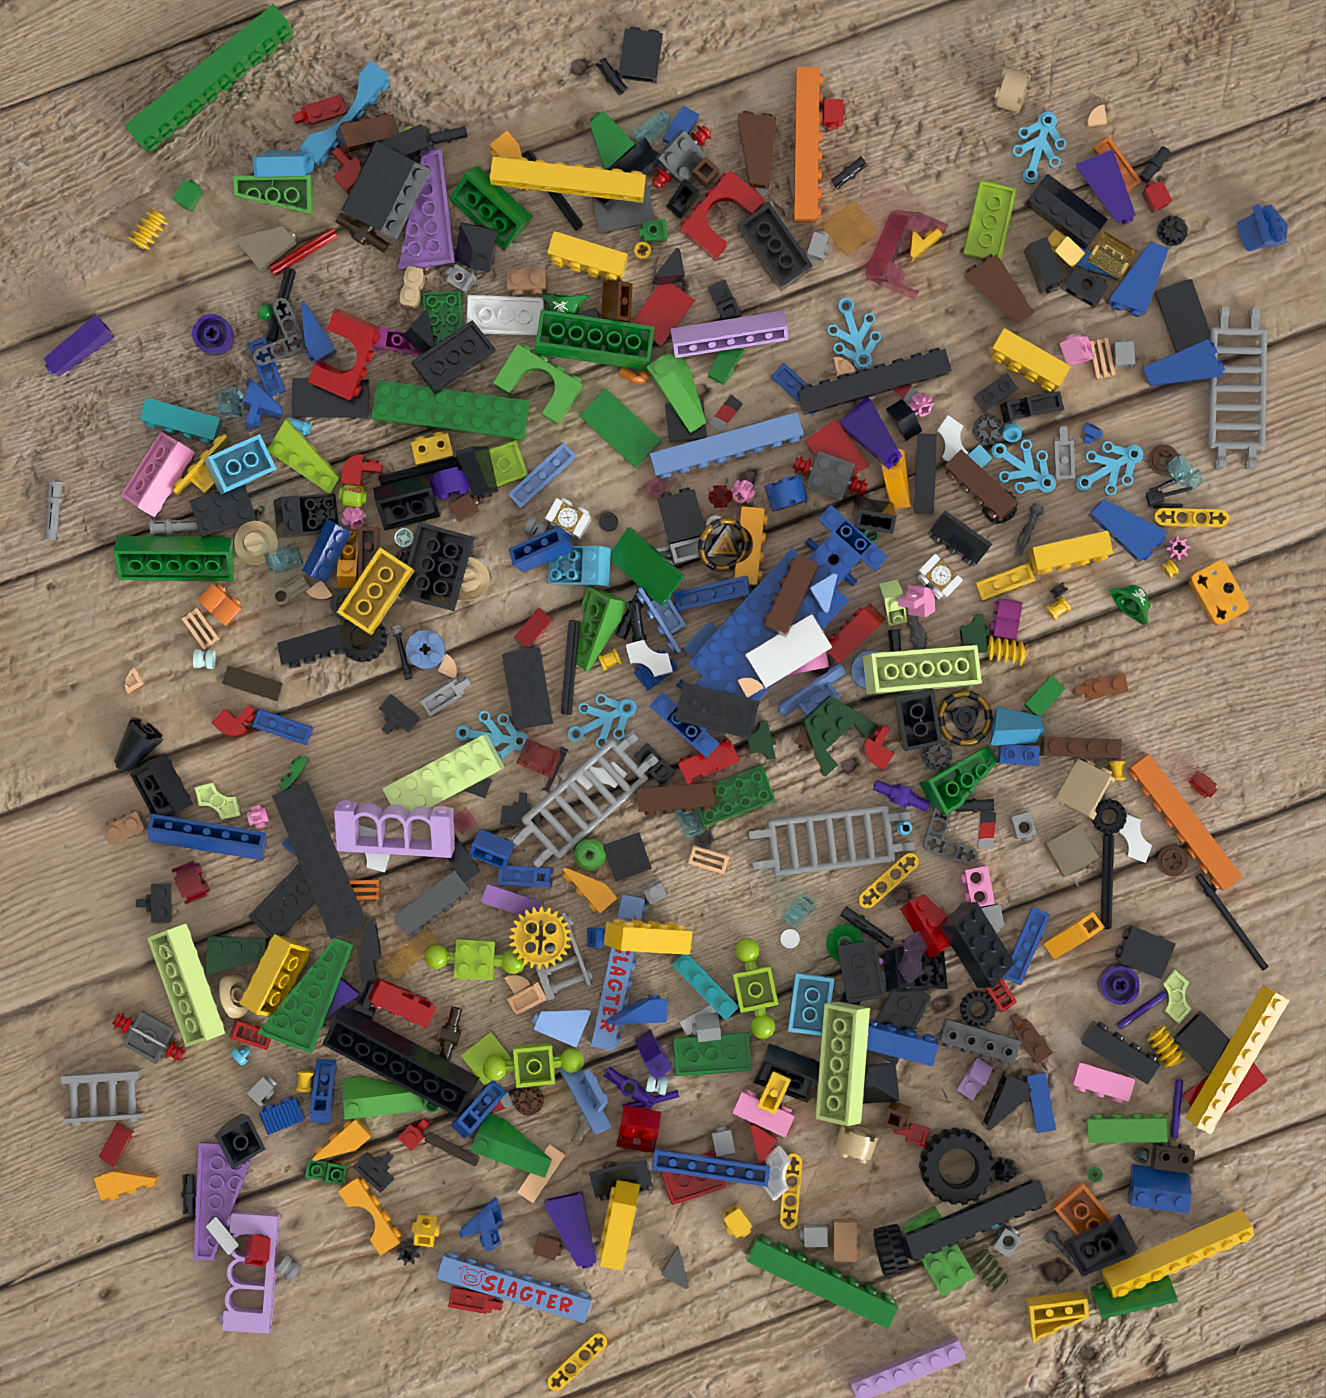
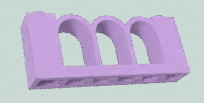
M344 800L339 801L334 810L337 851L451 858L454 852L453 808L438 806L432 810L429 807L418 806L409 813L406 808L400 805H389L382 811L375 804L365 803L358 807V802ZM360 816H368L374 819L377 824L378 837L360 836ZM393 817L402 822L404 826V839L386 838V818ZM422 819L430 825L431 840L413 839L412 820Z
M234 1210L228 1216L227 1227H230V1233H235L232 1236L235 1241L237 1236L242 1234H262L271 1238L270 1257L266 1263L265 1282L240 1280L234 1273V1266L236 1263L244 1261L245 1253H242L238 1248L231 1253L234 1260L228 1266L227 1278L233 1286L226 1293V1309L220 1315V1324H223L222 1330L268 1334L272 1330L280 1213ZM236 1289L264 1290L263 1309L238 1307L232 1300L233 1291Z

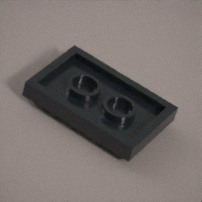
M245 484L222 495L218 491L189 500L201 538L257 520Z
M872 939L837 946L847 1003L886 997L876 940Z

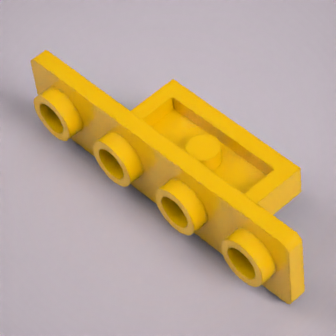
M225 434L218 436L213 442L214 446L210 450H205L200 456L201 460L187 470L188 474L184 479L180 478L174 484L173 492L180 495L193 482L206 494L215 485V482L204 459L218 453L230 438Z

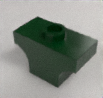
M983 613L975 614L969 625L959 626L961 646L977 645L978 653L988 652L986 639L989 638L988 627H985Z
M768 721L760 722L757 732L751 734L750 739H747L750 754L762 753L766 756L767 760L775 759L773 745H776L774 733L770 734Z

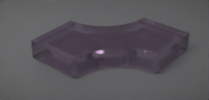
M919 931L902 940L904 957L898 968L907 983L924 974L921 958L928 946Z

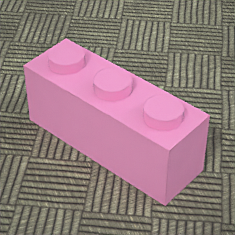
M1076 1061L1070 1083L1075 1085L1074 1089L1086 1092V1089H1089L1096 1096L1103 1098L1105 1095L1112 1096L1111 1100L1123 1103V1100L1129 1102L1136 1079Z
M749 1089L746 1092L741 1090L732 1113L786 1137L795 1117L791 1113L792 1109L782 1105L781 1108L778 1107L774 1115L757 1107L760 1099L756 1097L757 1093Z

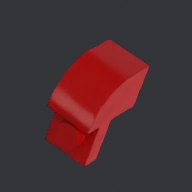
M337 147L332 153L343 168L333 177L349 195L362 166L356 156L352 159L348 153L343 154Z
M363 454L354 455L343 465L341 484L362 485L363 472L383 474V465L379 464L378 460L367 459V462H365Z
M248 705L236 718L228 709H223L211 723L223 734L240 736L250 730L244 724H249L256 717L254 713L257 710L252 705Z
M885 725L881 728L877 727L872 735L875 739L872 741L866 738L863 745L867 760L881 770H885L894 753L881 746L891 730Z

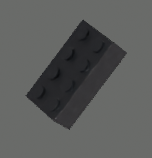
M770 202L738 224L737 230L780 291L812 270V263Z
M541 648L503 653L502 658L515 730L554 724Z
M978 902L961 903L939 926L977 988H993L1015 964Z

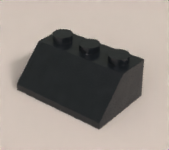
M429 474L373 488L375 503L385 531L440 517Z
M946 510L939 516L928 532L931 535L930 539L937 544L943 543L948 552L953 555L957 553L962 557L961 561L968 566H971V564L973 566L977 565L992 545V543Z
M166 753L149 760L130 774L151 815L157 814L172 817L193 804L190 795L186 792L180 777L177 775Z
M769 1043L753 1083L766 1086L772 1071L791 1078L785 1095L808 1103L819 1081L820 1062Z
M646 1159L589 1172L595 1198L600 1199V1201L609 1200L611 1188H616L617 1180L639 1184V1193L649 1191V1187H653L649 1164Z

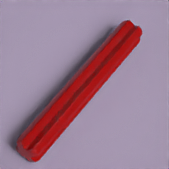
M330 228L273 263L269 268L273 275H277L333 241L338 236L334 229Z

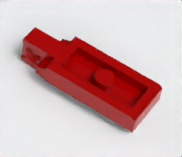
M340 94L301 107L300 112L294 113L292 116L295 124L305 122L306 125H315L346 115L347 111Z
M451 1287L448 1307L486 1314L491 1313L492 1309L501 1311L503 1301L494 1299L493 1295L483 1292Z

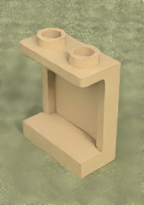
M1078 759L1056 800L1094 820L1097 814L1094 810L1109 783H1114L1115 779L1112 777L1111 771L1103 767L1100 770L1095 767V763L1087 759L1085 761Z

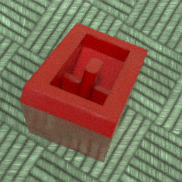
M750 1123L757 1159L760 1164L763 1163L777 1141V1137L759 1125Z

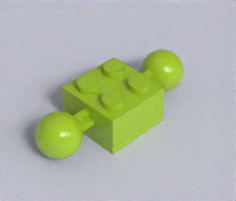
M457 938L455 952H448L441 945H432L424 954L425 963L432 969H441L447 963L455 964L454 978L493 980L495 966L503 967L510 974H517L525 967L523 965L524 958L517 960L516 958L519 953H512L514 949L506 951L503 955H495L496 940Z
M746 938L740 940L735 947L736 957L744 963L745 970L734 972L732 975L740 1012L754 1010L755 1018L751 1022V1031L756 1037L766 1039L773 1035L775 1022L772 1017L766 1014L765 1008L779 1004L771 966L756 967L755 960L759 956V946L754 940Z
M551 1042L513 1045V1061H505L499 1056H491L483 1064V1073L489 1080L498 1081L506 1073L514 1072L516 1088L555 1084L554 1068L562 1067L566 1072L575 1073L583 1067L584 1056L578 1049L569 1048L564 1050L561 1056L553 1057Z

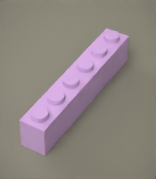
M784 310L670 329L675 358L788 340Z
M954 1336L850 1379V1383L856 1398H872L965 1360L966 1356L957 1336Z

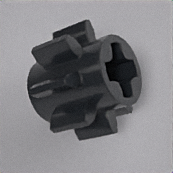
M999 1158V1161L994 1165L995 1175H997L995 1180L1009 1183V1179L1015 1178L1017 1167L1012 1166V1160Z
M403 1241V1249L397 1248V1252L400 1253L397 1260L402 1259L405 1266L410 1261L414 1265V1257L420 1258V1254L417 1253L420 1246L415 1247L413 1241L406 1245ZM406 1249H407V1251H412V1252H413L412 1255H411V1257H410L409 1254H408V1255H405V1254H404V1253L406 1252Z

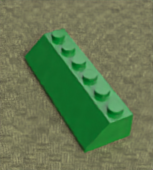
M541 310L535 354L647 371L646 366L650 363L655 327Z
M117 536L113 552L119 580L234 581V546L232 537Z

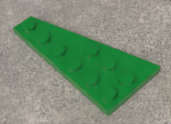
M337 937L334 938L257 1033L312 1054L354 944Z

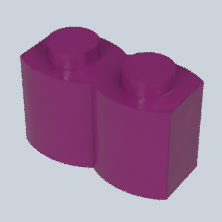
M999 598L998 602H994L993 613L996 614L995 621H991L989 629L993 637L1006 638L1008 640L1017 639L1023 602Z

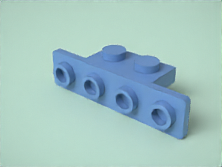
M637 587L638 593H636L638 600H640L641 604H646L648 608L646 612L651 620L655 619L657 622L656 628L660 635H665L668 642L666 644L671 652L681 653L671 634L686 624L669 598L666 604L661 606L654 599L650 601L642 587Z
M841 664L832 666L827 673L815 678L810 685L800 689L792 698L784 700L778 707L782 716H787L798 707L807 716L828 695L833 696L837 700L841 699L831 684L846 674Z
M560 1067L559 1071L593 1134L596 1135L610 1129L611 1125L603 1112L604 1107L608 1103L607 1096L599 1087L597 1077L592 1074L590 1069L583 1071V1073L581 1070L569 1073Z

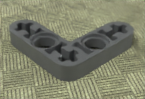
M284 298L276 299L271 306L283 339L253 351L251 358L253 363L258 366H263L302 350L305 346L304 337L292 308ZM278 302L285 304V308H283L284 314L289 313L290 316L280 319L279 316L283 314L281 310L276 309ZM288 319L293 322L292 330H286L283 327L285 320ZM293 338L300 340L299 348L292 346L287 349L286 344L292 343ZM278 344L283 347L282 355H276L273 352L275 345ZM266 348H269V353L273 359H270V356L263 358L264 362L256 359L258 352L261 354L267 353Z
M934 806L923 841L924 849L930 853L966 864L976 862L978 853L974 848L943 839L951 812L947 815H942L946 816L945 820L935 817L936 813L940 815V811ZM936 820H940L943 823V828L940 831H935L932 827L933 822ZM935 839V843L941 845V841H944L945 843L941 849L942 853L938 852L940 848L933 847L930 850L927 842ZM949 844L954 845L956 848V852L953 855H948L945 852V848ZM960 846L963 847L961 850L968 853L971 850V854L974 855L973 859L970 858L967 861L966 856L960 855V859L956 858L959 854Z

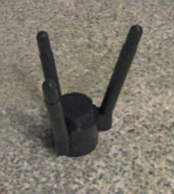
M1177 476L1157 487L1150 488L1149 492H1146L1148 506H1153L1154 509L1183 507V504L1161 502H1164V497L1190 491L1193 487L1190 486L1163 493L1162 490L1158 491L1181 479V476Z

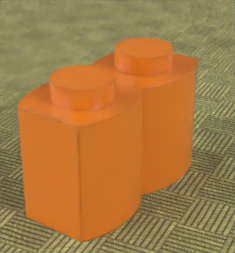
M212 583L197 601L225 626H228L243 610L240 607L242 603L234 596L230 598L226 594L227 589L220 583L217 585Z

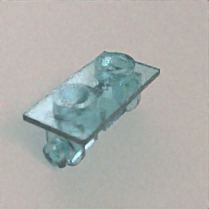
M661 109L633 130L632 133L638 141L646 138L650 143L670 127L672 123L669 119L670 116Z

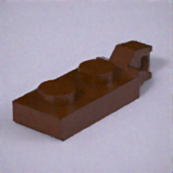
M1016 1013L1010 1017L1015 1024V1027L1012 1028L1014 1034L1037 1064L1053 1053L1030 1021L1026 1018L1022 1021Z

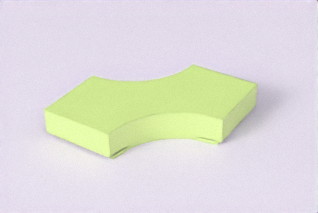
M214 783L194 787L198 805L214 808L219 813L221 820L241 816L237 797H227L221 794Z
M1173 969L1161 983L1168 995L1167 1005L1163 1011L1179 1024L1191 1011L1185 999V991L1189 981Z

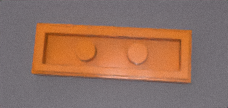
M1109 136L1093 146L1092 149L1096 155L1110 150L1114 151L1128 192L1142 182Z

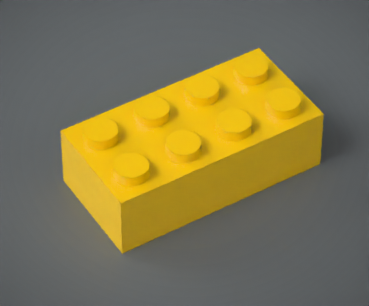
M555 231L553 232L547 252L548 260L551 261L552 265L556 267L564 265L570 267L569 270L576 273L583 271L588 273V276L596 279L603 277L606 278L607 282L622 281L628 264L627 253Z
M1005 328L999 334L988 353L991 356L990 359L998 364L1004 363L1008 366V370L1013 373L1019 372L1023 374L1024 379L1031 383L1037 382L1041 385L1040 388L1047 392H1055L1071 368L1070 365Z
M1104 531L1033 547L1027 553L1032 572L1043 575L1052 572L1053 568L1061 571L1070 568L1071 564H1075V567L1090 563V560H1094V563L1109 559V555L1113 554L1109 532Z
M379 548L337 613L372 635L415 570L382 548Z
M614 919V922L606 921L604 945L621 951L690 954L693 931L687 930L686 926L677 925L674 922L660 924L657 921L643 923L640 920L626 922L624 919Z
M274 934L269 941L268 948L261 958L256 972L251 978L247 990L243 994L240 1004L255 1014L271 1017L293 990L312 949L297 940Z
M617 1180L616 1188H611L598 1258H601L600 1267L623 1271L637 1207L639 1184Z

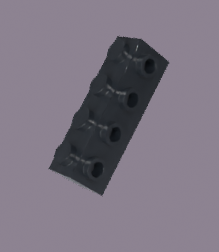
M340 624L277 643L281 665L289 666L290 669L301 667L300 664L315 663L316 659L319 658L320 660L329 659L332 654H346V650L354 648L350 626Z
M1092 1020L1080 1039L1081 1043L1148 1085L1160 1067L1157 1061L1158 1057L1150 1052L1144 1053L1135 1042L1128 1043L1119 1032L1115 1031L1112 1033L1103 1022L1098 1021L1096 1023Z

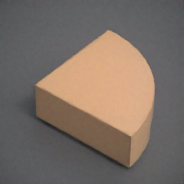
M1104 104L1096 107L1091 112L1087 120V127L1107 124Z
M833 357L837 377L856 372L854 366L846 359Z
M322 581L306 590L310 596L316 599L332 597V593Z
M446 654L438 671L451 678L457 677L456 664Z
M136 667L132 668L126 676V693H130L145 684Z
M752 678L737 680L746 697L764 688L760 682Z
M520 975L505 977L514 994L531 984L528 979Z

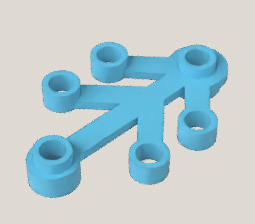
M1043 112L1039 116L1038 122L1029 127H1021L1018 131V137L1025 140L1031 133L1040 130L1037 138L1023 145H1016L1012 150L1013 156L1019 158L1023 153L1035 148L1029 168L1022 174V180L1026 184H1033L1038 178L1036 169L1042 150L1049 161L1048 165L1050 168L1057 169L1061 164L1060 158L1054 155L1046 140L1049 132L1055 142L1054 148L1057 151H1062L1066 147L1065 139L1059 136L1055 128L1057 118L1052 112ZM1049 118L1051 123H1045L1044 119ZM1025 130L1027 135L1022 136L1020 132ZM1057 142H1062L1063 147H1058ZM1019 148L1021 154H1016L1015 149ZM1056 160L1058 165H1052L1051 161ZM1032 172L1034 177L1029 178L1027 173Z
M843 298L838 304V309L845 316L850 334L840 330L834 324L828 327L827 333L831 337L836 336L854 345L856 353L845 348L842 343H836L833 347V352L836 355L842 354L852 359L854 366L858 370L869 369L873 362L871 353L876 343L881 340V334L878 331H873L869 336L870 341L865 350L863 349L862 341L870 325L874 324L875 316L872 313H867L864 316V323L858 332L851 312L854 308V303L849 298ZM843 304H848V305H849V309H848V310H844V309L842 308V305H843ZM871 316L873 321L867 322L866 317ZM830 328H836L837 332L835 334L830 333ZM872 335H878L879 339L873 340ZM841 346L842 351L837 352L835 347ZM865 358L866 364H861L859 359Z
M1025 439L1020 443L1025 463L1010 454L1002 443H996L991 448V455L995 459L1003 458L1019 469V471L1013 472L1002 471L998 476L1000 482L1006 483L1009 480L1029 476L1036 480L1026 484L1024 482L1016 483L1014 486L1016 493L1022 494L1033 489H1039L1044 493H1048L1056 487L1055 477L1048 472L1046 462L1048 454L1046 451L1040 450L1036 454L1041 474L1034 470L1030 450L1032 442ZM1024 442L1029 444L1028 449L1023 448ZM997 447H1001L1003 449V452L1001 454H998L996 452ZM1039 453H1043L1045 455L1044 460L1039 459ZM1006 474L1008 479L1002 480L1001 475ZM1044 480H1049L1050 485L1045 486L1043 483ZM1021 484L1024 488L1023 491H1019L1017 485Z
M1110 441L1103 443L1101 449L1104 453L1112 452L1122 455L1117 460L1097 455L1095 451L1087 452L1085 460L1088 463L1096 462L1107 466L1089 476L1082 475L1077 478L1075 482L1076 488L1079 491H1087L1094 481L1110 473L1104 492L1106 495L1112 496L1117 491L1115 485L1120 466L1126 463L1125 475L1121 478V484L1123 486L1131 485L1133 483L1132 474L1134 466L1143 458V451L1139 446L1130 445L1127 448L1115 446ZM1105 444H1109L1111 446V449L1109 451L1105 449ZM1131 451H1135L1137 453L1136 458H1133L1131 456ZM1088 454H1093L1094 460H1090ZM1125 477H1128L1130 479L1129 484H1126L1124 482ZM1083 479L1088 482L1087 486L1081 484ZM1109 486L1113 487V493L1107 491Z
M604 694L597 695L596 703L598 705L606 704L617 708L612 712L591 707L587 703H581L579 705L580 713H588L600 718L582 727L574 726L570 728L568 732L570 740L578 742L583 738L584 734L603 725L600 737L596 740V745L601 748L602 746L598 744L599 739H604L607 742L613 719L619 716L618 727L613 731V736L616 739H622L625 735L624 728L628 717L633 716L637 710L636 703L632 699L625 698L617 701L607 698ZM599 696H603L605 698L604 703L598 702ZM626 704L631 706V710L628 712L623 709ZM582 705L588 706V710L586 712L581 711ZM617 730L622 731L621 737H616L615 732ZM573 731H579L580 735L578 738L573 737Z
M487 711L480 712L479 720L484 722L492 733L473 731L465 725L459 726L455 731L456 737L461 741L468 740L469 738L476 739L488 734L494 748L501 743H509L501 752H497L502 756L501 761L514 750H525L530 743L526 733L515 730L507 714H500L498 722L506 727L511 736L501 733ZM483 713L488 714L487 720H482L481 715ZM501 716L507 717L506 723L500 721ZM462 729L466 730L464 737L459 734ZM519 737L523 739V744L521 745L516 743Z

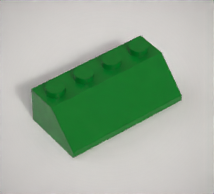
M478 165L464 174L449 198L475 224H481L487 228L498 230L496 243L503 250H506L533 218L501 186L491 185L490 176Z
M1169 1275L1164 1276L1159 1281H1152L1140 1289H1134L1126 1295L1116 1298L1112 1297L1104 1282L1097 1283L1095 1287L1090 1288L1095 1311L1102 1319L1178 1302Z

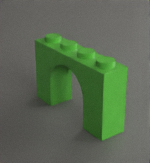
M517 344L493 382L494 386L511 396L525 374L531 371L547 373L555 383V391L542 415L559 426L582 390L583 384L580 383L582 380L573 374L571 377L565 374V369L557 364L552 366L543 355L539 354V356H536L532 353L533 350L524 344L522 346Z

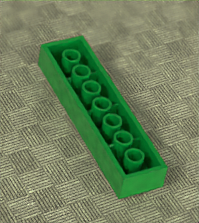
M377 380L372 419L377 422L525 441L530 401L441 389L434 394L429 387Z
M755 1233L746 1253L748 1263L889 1329L898 1309L893 1295L885 1291L880 1293L871 1284L865 1283L863 1285L858 1282L859 1279L852 1275L846 1277L840 1274L841 1271L831 1266L829 1269L823 1266L824 1263L816 1258L810 1260L806 1258L805 1253L799 1250L793 1252L788 1249V1245L779 1241L778 1244L771 1241V1237L763 1233L760 1235Z

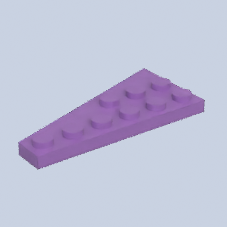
M442 150L429 151L428 155L421 157L420 163L431 169V172L409 214L398 271L406 270L408 266L426 268L455 264Z
M198 1143L194 1260L213 1261L215 1259L220 1244L206 1226L217 1217L225 1228L227 1227L228 1216L233 1211L252 1160L251 1158L238 1167L231 1169L218 1143Z

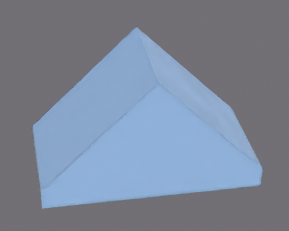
M832 574L809 588L823 613L829 612L838 574Z

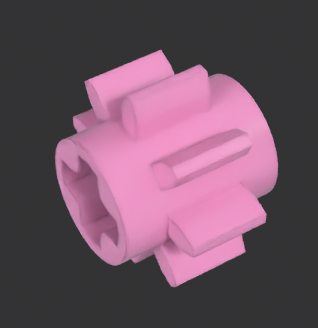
M920 392L912 396L908 405L915 415L919 414L922 417L931 412V406L934 404L931 402L932 399L928 394L923 396Z
M737 480L730 490L733 493V499L741 504L745 501L749 503L756 493L753 491V484L747 480L742 482Z
M348 507L342 513L344 518L341 521L349 530H357L358 527H362L365 523L363 518L366 515L359 507Z
M1176 536L1175 542L1172 540L1167 541L1170 546L1165 551H1169V558L1176 556L1177 561H1179L1181 555L1184 557L1188 556L1186 550L1190 546H1186L1185 542L1187 539L1181 541ZM1174 546L1181 547V550H1174Z
M261 805L251 807V812H247L250 826L255 825L256 829L266 827V822L270 821L267 808H262Z

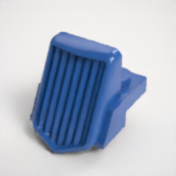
M1260 204L1253 206L1254 213L1237 222L1244 248L1249 252L1268 246L1275 247L1288 243V224L1277 213L1276 207L1271 204L1266 207Z
M247 378L246 386L248 390L243 409L248 410L249 413L245 429L253 432L254 427L258 428L261 414L281 420L282 408L254 380Z
M494 1197L469 1222L463 1225L459 1232L460 1237L481 1232L480 1242L486 1251L493 1250L502 1244L497 1227L504 1224L497 1197Z

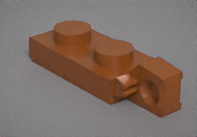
M1125 673L1082 681L1083 686L1073 688L1074 695L1085 694V698L1129 692Z

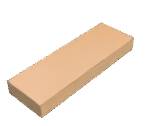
M550 1143L544 1151L552 1159L546 1177L543 1178L530 1173L517 1192L532 1203H534L565 1156V1153Z

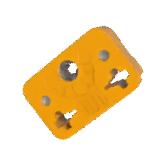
M1224 561L1214 562L1189 576L1191 580L1188 583L1211 624H1216V626L1224 624L1248 610L1249 604ZM1200 578L1204 579L1202 584L1197 583ZM1224 584H1225L1226 586L1229 585V587H1230V589L1228 590L1229 593H1228V592H1224V590H1223V588H1225ZM1221 611L1222 615L1217 618L1216 614Z

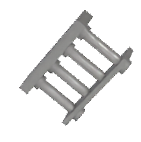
M566 911L561 913L564 916L561 922H568L566 928L571 930L568 934L572 940L566 941V944L573 945L576 955L555 962L556 966L550 964L548 969L542 964L539 970L537 964H535L548 1001L556 997L555 993L558 992L557 990L586 980L587 986H590L592 984L591 980L594 979L591 969H586L571 928L574 925L570 914L567 915ZM553 923L545 926L546 933L555 930ZM530 924L526 925L528 933L535 932L536 929L534 927L531 928ZM542 926L539 927V935H542ZM528 942L529 951L532 953L535 950V944ZM553 943L544 947L546 953L552 952L555 949ZM541 945L538 946V955H541ZM579 962L583 973L557 983L550 982L548 975L551 972Z
M142 1069L65 1074L61 1076V1084H67V1087H69L71 1116L64 1118L63 1123H69V1126L81 1125V1122L121 1119H127V1122L139 1121V1118L144 1116V1112H136L135 1083L137 1079L142 1077ZM125 1080L127 1084L129 1113H117L115 1085L117 1081ZM98 1082H105L108 1085L109 1114L98 1115L96 1090ZM79 1083H86V1086H88L90 1115L79 1116L77 1086H79Z

